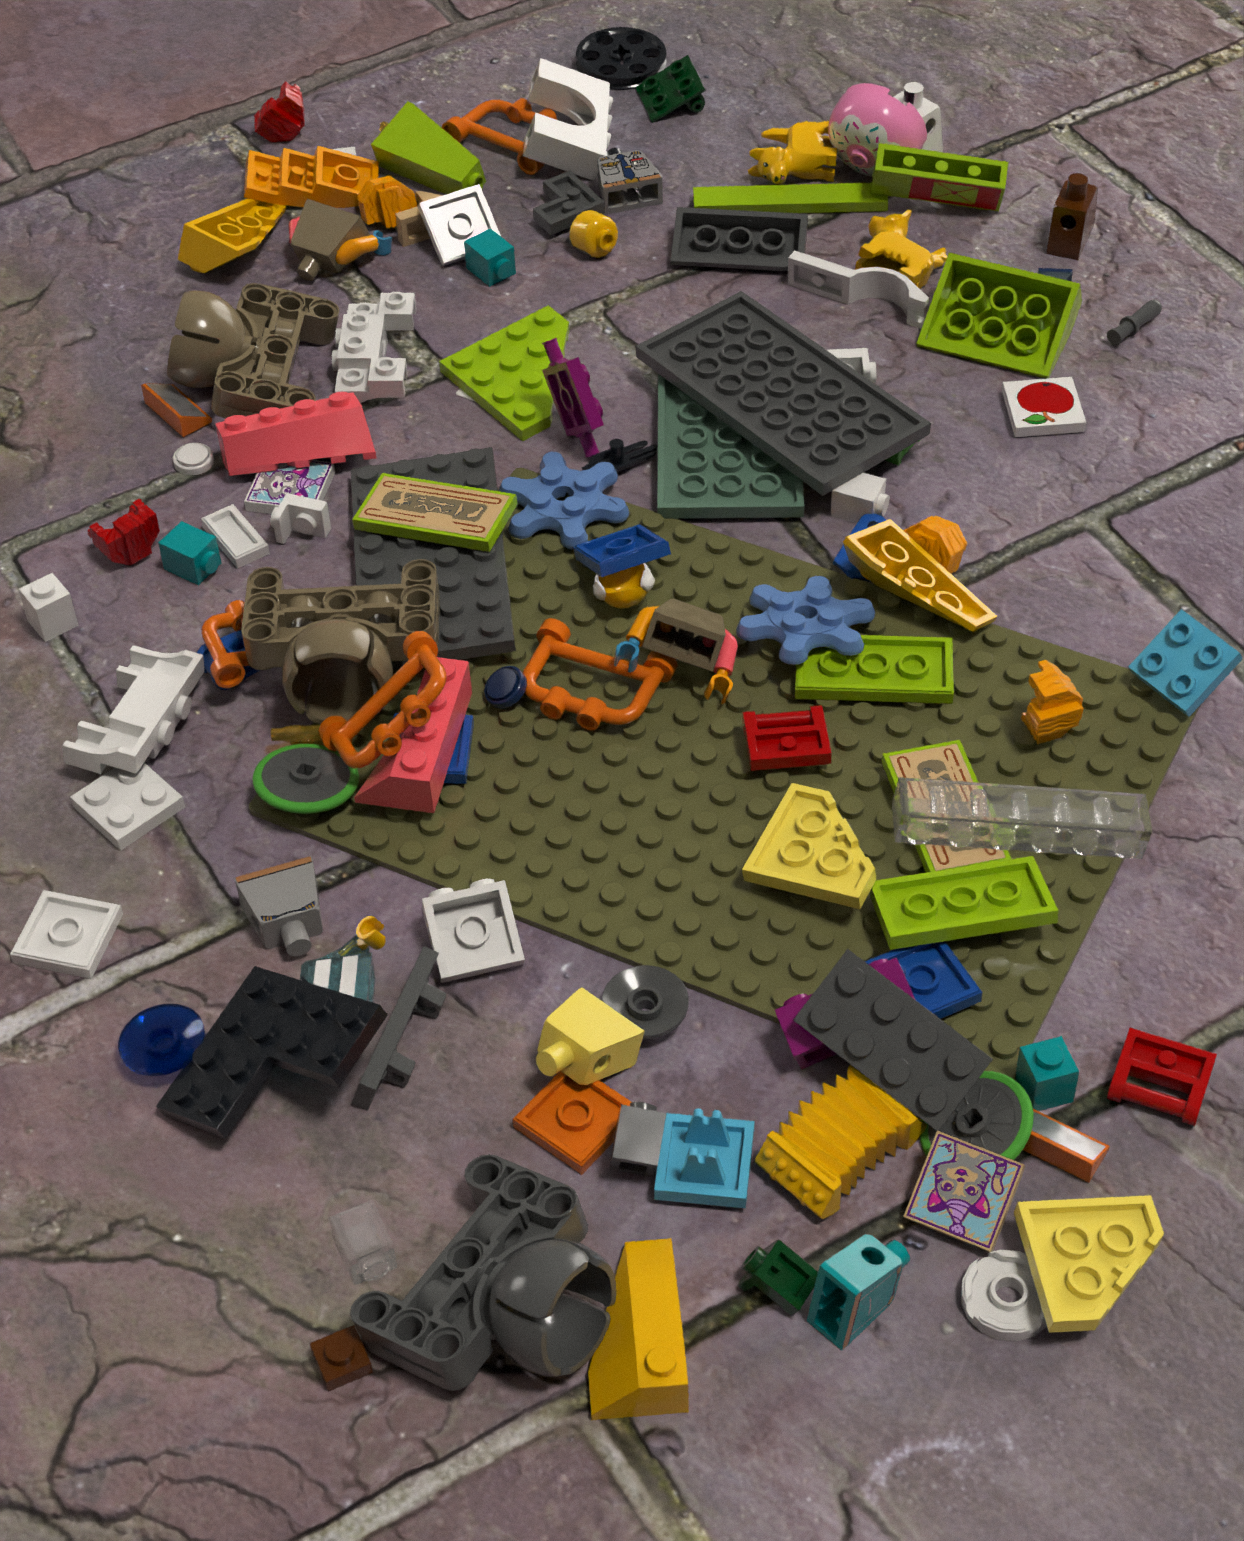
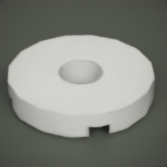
M997 1250L990 1252L988 1257H984L979 1261L977 1259L969 1265L962 1279L961 1305L967 1319L981 1333L997 1340L1021 1341L1036 1336L1047 1327L1026 1254L1020 1251ZM1003 1287H1011L1016 1289L1022 1298L1016 1302H1005L997 1296L996 1291Z

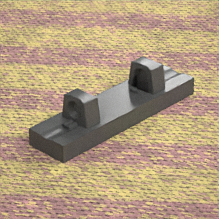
M423 946L361 1078L352 1101L353 1105L368 1111L379 1085L383 1081L401 1087L407 1085L416 1062L398 1053L396 1048L413 1013L417 1012L435 1019L440 1013L447 994L428 984V979L439 952Z

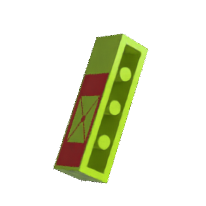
M879 143L870 193L999 212L1006 188L1008 162Z

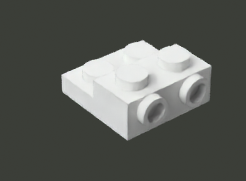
M482 879L470 884V888L453 891L452 888H441L429 893V897L422 898V910L431 948L439 952L436 964L441 983L524 964L525 958L505 880L494 882V879Z

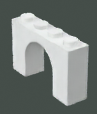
M540 58L529 84L528 101L561 112L573 119L579 126L567 124L535 112L525 135L523 156L565 171L570 170L573 174L595 181L598 174L597 159L607 156L606 150L611 139V133L607 132L612 120V115L608 114L613 102V97L609 96L610 83Z

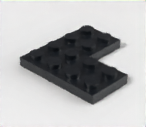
M254 966L156 1107L168 1118L226 1139L275 1066L340 1087L388 1014L380 1004Z

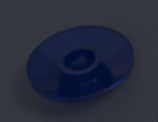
M180 1004L152 1006L135 1015L123 1028L118 1041L120 1057L126 1067L140 1075L163 1076L174 1073L187 1066L193 1060L194 1051L203 1043L206 1036L205 1026L201 1017L187 1006Z

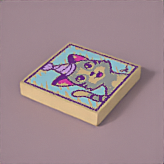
M937 1131L903 1217L986 1252H993L1025 1165Z

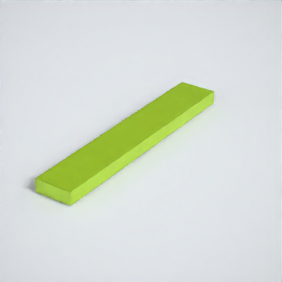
M872 183L693 187L694 208L780 213L888 211V196L870 193Z

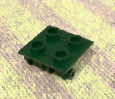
M689 55L674 61L669 67L654 76L646 78L643 83L636 86L652 123L683 104H686L690 111L696 113L701 112L705 106V99L701 93L706 91Z

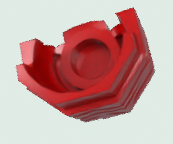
M285 81L281 85L279 98L275 100L271 97L262 105L260 111L258 110L254 114V131L270 142L292 141L305 126L302 92H300V87L296 84L292 86Z
M141 499L132 502L134 505L129 506V512L113 522V529H104L96 522L89 526L87 530L93 544L112 562L131 566L152 554L151 546L160 530L156 513L147 505H144Z

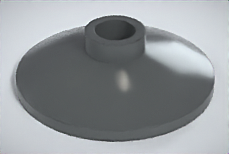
M641 965L630 967L616 974L607 983L602 994V1002L643 1029V1039H650L666 1035L682 1023L688 1011L689 996L684 983L674 973L657 966Z

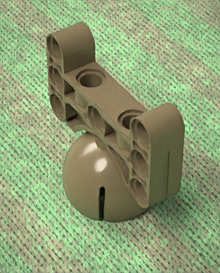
M250 283L242 288L236 310L230 303L215 294L205 291L185 292L175 320V327L178 330H182L184 336L174 335L171 339L167 376L174 382L186 387L205 388L214 386L211 409L217 416L225 419L233 415L249 416L258 414L261 410L269 407L281 409L294 406L296 402L305 399L316 401L314 393L309 389L290 385L289 381L300 341L320 345L333 342L336 334L339 307L328 299L259 283Z
M426 559L408 562L402 569L401 584L284 589L282 573L276 568L262 567L254 570L249 574L247 580L241 628L248 664L256 670L282 667V685L288 701L298 713L303 714L306 711V716L311 721L321 724L326 718L335 715L341 716L348 721L393 676L392 661L408 660L403 652V643L409 634L415 631H425L431 635L438 646L440 594L436 566L433 562ZM309 682H311L312 684H311V688H310V691H309V694H308L307 703H306V709H305V696H306V691H307Z

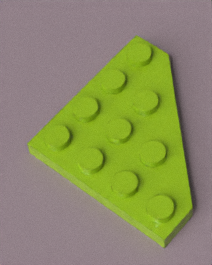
M548 305L439 361L440 372L521 441H525L551 427L554 401L542 372L543 369L548 368L550 361L542 343L557 338L562 355L565 357V345L569 337V321Z

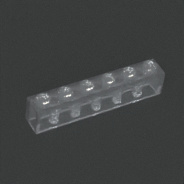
M899 777L892 802L894 838L896 843L1143 859L1152 834L1146 794Z

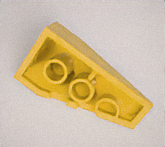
M247 198L187 222L183 226L178 260L189 265L193 271L199 273H207L256 249L285 213L286 206Z
M891 519L845 537L843 544L849 561L860 571L864 578L870 580L876 586L972 632L996 620V614Z
M672 1238L625 1242L615 1276L616 1301L613 1306L606 1307V1311L610 1314V1324L602 1342L592 1356L588 1370L591 1419L601 1420L689 1412L688 1376Z

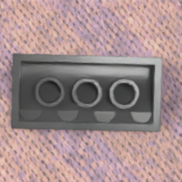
M677 207L670 260L671 265L788 271V257L793 251L805 254L808 214Z

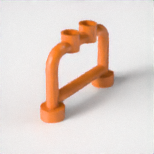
M519 98L513 104L503 100L485 101L462 118L453 116L442 124V128L459 143L470 134L518 153V165L526 174L533 175L545 165L523 156V141L476 123L489 113L500 112L506 114L513 123L524 121L531 124L535 112L532 111L529 101L524 98ZM544 108L539 112L541 115L557 120L555 112L550 108Z
M241 600L229 603L225 613L211 616L204 622L201 628L202 638L214 660L211 664L210 672L216 684L222 688H231L238 685L245 677L243 666H250L247 661L246 651L227 653L217 633L219 629L232 627L235 631L241 630L245 604Z
M548 618L543 621L536 634L539 645L523 671L527 679L524 693L528 698L541 703V712L550 719H560L564 711L578 714L576 717L578 724L587 730H596L601 722L624 725L637 720L644 713L660 682L664 683L671 680L678 667V663L675 658L651 651L643 665L637 664L633 672H628L629 661L620 659L618 665L614 666L615 657L568 644L571 632L567 625L560 620ZM550 655H554L642 681V684L628 707L613 709L607 707L602 700L596 697H588L586 700L571 696L567 690L559 686H553L550 690L540 687L536 684V679Z
M415 631L406 637L403 643V652L408 661L348 721L341 716L335 715L326 718L320 724L319 737L323 744L329 750L338 751L344 763L354 769L363 768L371 764L381 754L385 756L395 755L402 746L399 736L410 725L421 727L430 720L431 712L428 707L442 692L447 675L444 666L437 658L438 646L427 632ZM425 668L430 675L427 685L417 695L405 697L400 705L401 711L388 724L384 723L376 726L372 731V741L361 751L357 752L352 745L353 738Z

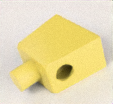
M581 987L545 1020L537 1049L536 1063L539 1070L546 1076H553L561 1071L578 1084L588 1085L634 1066L639 1054L644 1030Z

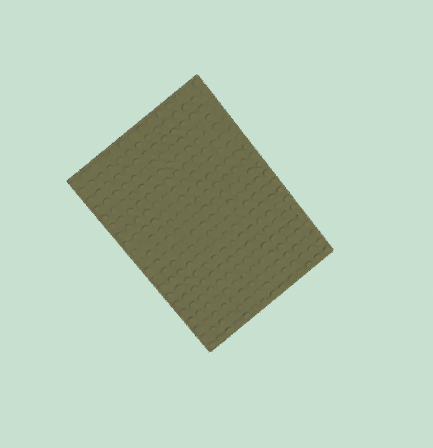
M516 468L509 477L534 479L541 474L525 468ZM566 493L565 497L557 498V500L564 501L569 497V493ZM627 502L625 503L629 509V517L620 523H610L603 520L589 523L585 528L588 541L640 524L668 541L671 554L646 562L655 578V583L651 590L648 591L645 599L631 608L618 609L608 605L593 594L596 573L576 560L574 549H568L562 545L559 533L554 530L543 529L524 539L511 536L508 529L509 523L515 514L524 510V507L518 504L502 530L516 651L461 659L469 661L472 695L465 715H473L474 719L466 784L444 783L434 813L355 803V795L382 758L383 754H381L371 764L363 768H357L359 783L356 791L346 802L333 809L309 814L291 813L272 807L263 801L258 794L249 803V810L253 816L437 889L452 888L453 891L470 888V884L482 879H494V882L505 880L515 920L631 966L650 965L664 968L674 973L684 983L685 987L780 1024L775 1010L783 1007L784 1002L795 995L813 994L847 949L863 961L891 951L869 894L861 909H856L744 881L742 868L791 783L831 793L836 802V808L842 818L847 820L856 835L865 857H869L875 867L876 880L926 873L882 765L883 753L960 740L1011 858L1034 857L1058 908V923L945 941L981 989L982 1000L970 1007L941 1018V1020L993 1059L985 1071L1002 1073L1016 1080L1019 1049L1022 1046L1034 1043L1199 707L1188 717L1131 673L1128 668L992 623L972 632L875 584L857 578L851 579L847 575L676 518L664 519L661 514ZM822 576L829 580L832 587L831 596L835 599L853 600L864 598L872 602L875 618L871 622L854 624L849 627L860 633V635L952 638L953 704L795 699L796 665L787 664L780 660L779 650L782 646L781 643L768 638L746 641L736 635V628L741 618L763 613L762 610L753 607L749 602L754 587L765 584L779 591L794 592L804 589L809 578ZM669 599H676L721 615L724 620L725 629L736 638L738 644L733 672L731 676H728L733 682V687L724 704H721L723 695L718 690H713L708 700L704 695L711 677L716 674L714 671L712 672L676 659L678 667L671 680L664 683L660 682L644 713L637 720L629 724L614 725L601 722L596 730H587L578 724L576 720L578 714L564 711L562 717L557 720L546 717L540 710L541 703L528 698L525 693L518 702L504 709L493 707L484 696L485 684L496 670L504 666H515L522 672L524 671L539 645L536 634L543 621L548 618L560 620L567 625L571 632L568 644L615 657L617 645L623 641H628L626 636L643 608L661 606ZM639 647L637 664L643 665L652 650ZM550 655L536 679V684L549 690L553 686H559L567 690L573 697L586 700L588 697H596L602 700L607 707L624 709L631 704L642 681ZM1047 660L1056 665L1063 674L1070 678L1076 687V691L1083 698L1082 706L1084 710L1078 726L1071 728L1061 738L1037 744V740H1034L1030 730L1027 729V726L1021 720L1022 712L1027 711L1031 699L1036 697L1034 689H1032L1028 682L1029 675L1041 672L1038 662ZM425 668L353 738L352 745L357 752L361 751L372 741V731L376 726L384 723L388 724L394 718V713L401 711L400 705L405 697L417 695ZM399 669L393 670V675H394ZM822 705L832 752L831 764L751 771L746 739L743 732L742 712L755 711V714L758 715L809 710L810 706ZM313 722L297 744L324 745L319 737L320 724Z

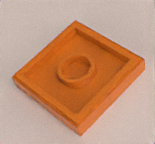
M560 1071L513 1118V1128L583 1175L614 1142L621 1105L630 1106L632 1102L600 1080L588 1085H580Z

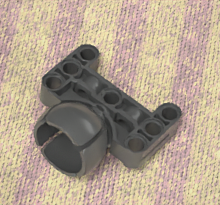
M490 1154L481 1155L468 1164L464 1175L477 1210L405 1298L399 1300L385 1292L370 1291L358 1297L350 1310L352 1321L365 1348L370 1353L443 1389L451 1391L460 1390L468 1386L475 1379L478 1370L494 1351L491 1340L495 1339L512 1361L529 1372L549 1377L576 1372L592 1357L602 1342L610 1324V1314L594 1304L562 1293L563 1290L566 1289L587 1296L606 1307L613 1306L616 1301V1280L610 1265L601 1255L580 1243L588 1232V1223L575 1190L566 1184L501 1157Z

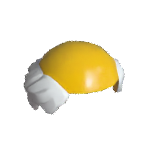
M646 563L604 577L596 574L593 594L612 607L618 609L631 608L645 599L648 591L651 590L655 583V578Z

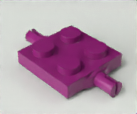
M557 338L543 342L542 344L550 363L548 368L543 369L542 372L566 435H574L579 438L585 457L600 453L592 432L594 429L604 425L602 421L603 410L597 398L593 397L589 386L590 375L586 366L580 362L579 357L571 360L564 358Z

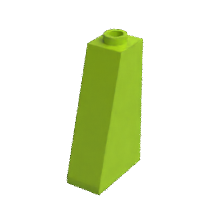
M409 101L371 144L376 160L379 162V167L443 194L453 193L480 184L482 189L486 183L480 160Z

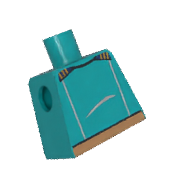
M865 1234L824 1261L819 1266L806 1321L841 1351L845 1349L894 1300L902 1268L910 1261L907 1249L896 1240H891L886 1245H883L872 1235Z

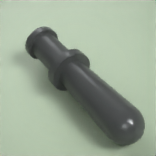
M1150 300L1133 315L1122 318L1119 326L1107 332L1108 341L1113 345H1119L1125 337L1134 336L1138 333L1139 327L1161 313V303L1158 300Z

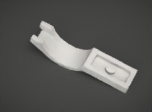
M795 250L788 257V285L848 305L856 300L866 298L885 299L894 302L904 310L908 325L922 329L925 320L924 308L929 303V297L907 276L893 269L882 267H865L853 270Z

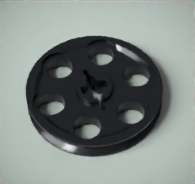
M631 27L602 29L588 35L578 44L576 49V67L580 73L610 83V89H636V86L643 83L646 78L654 76L666 68V47L657 36L641 29ZM601 43H609V45H600V44H601ZM619 52H622L623 65L620 62ZM647 56H656V58H647ZM594 58V59H596V60L590 61V60H586V59ZM641 71V72H644V73L636 74V73H632V72ZM608 72H609V73H613V74H611V75H604L603 73H608Z

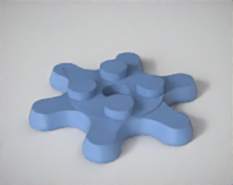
M548 452L540 462L541 475L534 479L507 477L501 482L499 487L500 492L516 494L518 504L524 507V510L512 517L508 526L511 536L519 539L528 538L539 530L550 529L559 533L564 547L573 549L575 545L588 541L585 528L589 523L597 520L620 523L629 517V509L623 499L607 496L603 493L604 489L614 485L618 479L616 469L609 462H600L588 470L578 471L568 468L560 453ZM566 493H569V497L564 501L557 500V498L565 497Z
M822 576L809 578L804 589L794 592H783L770 585L762 584L754 587L749 602L753 607L762 610L763 613L741 618L736 628V635L746 641L768 638L780 642L782 645L779 650L780 660L793 665L805 662L808 659L809 651L819 647H829L843 655H857L863 651L864 643L860 633L849 627L854 624L871 622L875 618V610L872 602L868 599H835L831 596L832 587L829 580Z

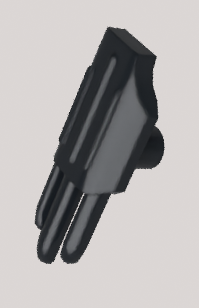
M613 439L609 443L610 449L593 455L590 461L582 467V471L588 470L600 462H609L617 472L632 467V465L655 456L658 445L653 444L645 447L648 445V442L644 440L624 447L623 440Z

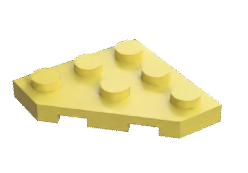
M791 783L742 868L744 881L856 909H861L876 881L875 867L869 857H865L856 835L847 820L842 818L836 808V802L831 793Z
M1151 1195L1017 1202L1014 1210L1015 1220L1049 1333L1096 1330L1160 1245L1164 1236Z

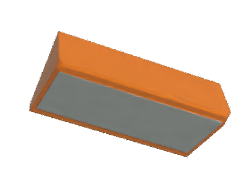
M145 383L141 385L145 404L182 437L212 422V418L174 384Z
M1033 1109V1127L1029 1140L1023 1150L1089 1183L1109 1151L1110 1146Z

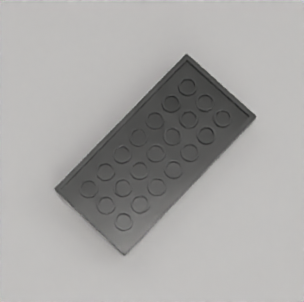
M742 291L636 346V357L822 496L930 434L931 422Z
M492 447L471 449L451 454H437L431 457L412 460L404 459L392 463L366 465L351 469L353 517L382 473L498 491ZM353 526L356 586L401 584L402 569L408 562L426 559L435 564L440 594L437 657L461 660L516 651L503 532L499 535L491 551L487 552L355 530ZM408 660L392 661L393 670L400 669Z

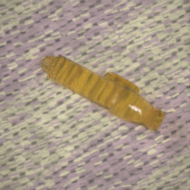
M289 725L282 728H271V741H284L291 743V745L314 744V741H322L319 737L320 725Z

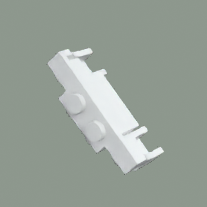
M381 293L379 304L363 302L348 305L347 314L343 316L342 328H336L335 339L338 350L332 351L333 371H338L335 393L354 392L360 403L375 398H405L404 379H407L408 375L406 358L385 357L388 342L386 330H414L413 314H416L415 293Z
M133 645L130 649L131 664L128 668L119 665L116 669L117 687L126 689L127 692L109 716L110 729L81 720L77 725V741L74 743L66 740L62 745L64 763L99 774L102 773L107 765L137 774L147 757L155 759L162 747L171 742L176 726L181 719L185 720L192 704L191 697L188 696L204 673V655L188 650L177 653H161Z

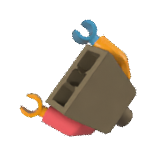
M310 199L306 200L301 215L292 219L288 225L290 245L301 261L296 272L308 281H314L320 269L336 274L341 272L347 264L365 253L374 252L378 255H387L392 249V237L383 238V233L379 230H375L373 235H370L360 215Z
M669 599L661 606L643 608L626 636L628 641H623L617 645L614 666L618 665L620 659L626 658L630 660L628 672H633L638 663L639 647H643L700 668L714 671L716 674L711 677L704 695L708 700L712 691L718 690L723 695L721 704H724L733 687V682L728 676H731L733 672L738 644L736 638L725 629L723 617L717 613L676 599Z

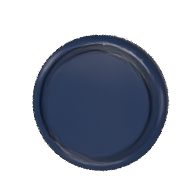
M504 666L496 670L485 684L484 696L486 700L498 709L514 705L520 700L526 690V676L515 666Z

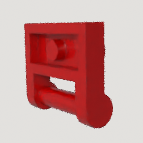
M822 705L810 706L809 710L758 715L755 714V711L742 712L743 732L746 739L751 771L831 764L832 752Z
M1129 1028L1109 1087L1107 1099L1118 1103L1122 1099L1181 1117L1182 1123L1195 1126L1217 1054ZM1132 1076L1190 1094L1188 1101L1128 1083V1077Z

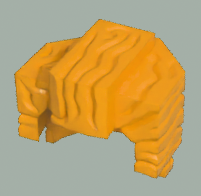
M390 175L366 181L357 196L361 218L367 225L381 222L386 228H394L397 226L395 213L417 207L415 192Z
M930 516L903 530L950 574L958 570L963 552L967 547V541L958 524L939 516Z
M1047 660L1038 662L1041 672L1029 675L1028 682L1032 689H1034L1036 697L1031 699L1027 711L1022 712L1021 720L1027 726V729L1030 730L1034 740H1037V744L1061 738L1071 728L1078 726L1084 710L1082 706L1083 698L1076 691V687L1070 678L1063 674L1056 665Z

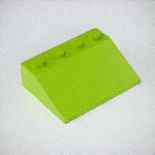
M949 252L916 345L917 347L1048 379L1074 327L1082 304L1080 283Z

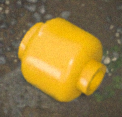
M587 210L577 215L572 222L569 238L572 245L578 251L591 257L600 258L609 254L615 247L618 239V229L616 223L611 218L599 212Z

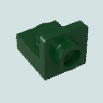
M778 1239L764 1249L757 1246L747 1256L741 1266L746 1273L737 1286L744 1292L756 1286L792 1316L801 1309L814 1289L818 1271Z

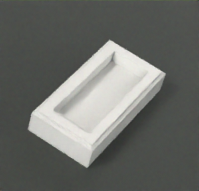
M233 504L201 518L203 529L207 533L216 536L219 548L237 569L270 554L268 544Z

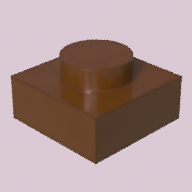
M354 1325L309 1343L312 1355L328 1392L373 1373L372 1364Z

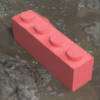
M336 392L331 394L329 398L316 401L310 399L300 400L294 406L281 409L269 407L261 410L258 414L249 416L233 415L227 417L223 422L215 423L222 460L229 476L276 471L280 463H287V465L295 466L296 468L309 467L313 459L321 458L331 459V464L346 462L347 455L363 454L364 460L376 459V452L364 411L354 392Z
M437 657L445 668L447 678L442 692L428 707L431 712L430 720L421 727L410 725L399 736L402 741L401 749L395 755L382 756L355 795V803L428 813L435 812L472 695L469 661ZM426 669L418 693L430 680V675Z

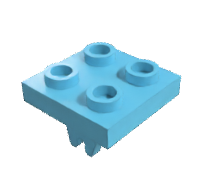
M1181 609L1128 668L1136 677L1190 717L1243 658L1240 652Z
M699 1108L694 1109L693 1115L666 1113L654 1187V1200L746 1208L755 1121L723 1118L719 1110H714L711 1117H706L703 1115V1110Z

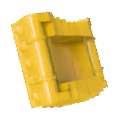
M850 1065L847 1070V1080L836 1075L835 1087L822 1082V1093L819 1094L811 1091L810 1103L799 1100L798 1114L789 1111L788 1125L779 1122V1133L771 1131L767 1134V1138L755 1158V1163L770 1175L771 1180L777 1181L795 1196L802 1206L808 1207L819 1218L825 1219L840 1209L841 1193L850 1195L851 1186L856 1188L857 1176L864 1179L865 1166L875 1170L876 1159L884 1163L885 1152L895 1157L897 1146L908 1150L925 1131L927 1124L920 1118H917L911 1110L897 1102L895 1098L887 1094L885 1090L867 1078L863 1073Z

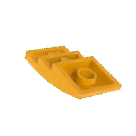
M318 145L314 155L283 148L280 158L249 150L246 158L243 198L304 207L307 199L335 208L359 206L357 196L366 181L378 178L379 162Z

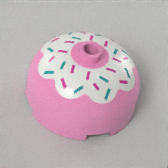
M861 83L849 87L839 99L830 116L829 138L832 147L837 148L838 157L848 167L862 175L873 177L879 143L922 149L927 139V130L921 115L910 102L905 106L896 98L888 95L890 89L869 83Z

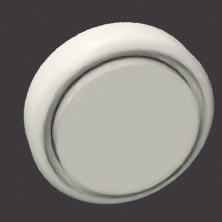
M202 443L185 444L173 454L174 468L184 475L202 474L208 471L214 464L213 451L209 446Z

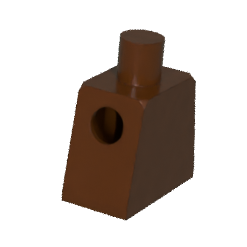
M1071 174L1068 180L1064 182L1054 204L1046 254L1079 261L1095 224L1098 188L1095 185L1088 184V177L1084 174ZM1068 222L1076 224L1074 228L1067 229Z

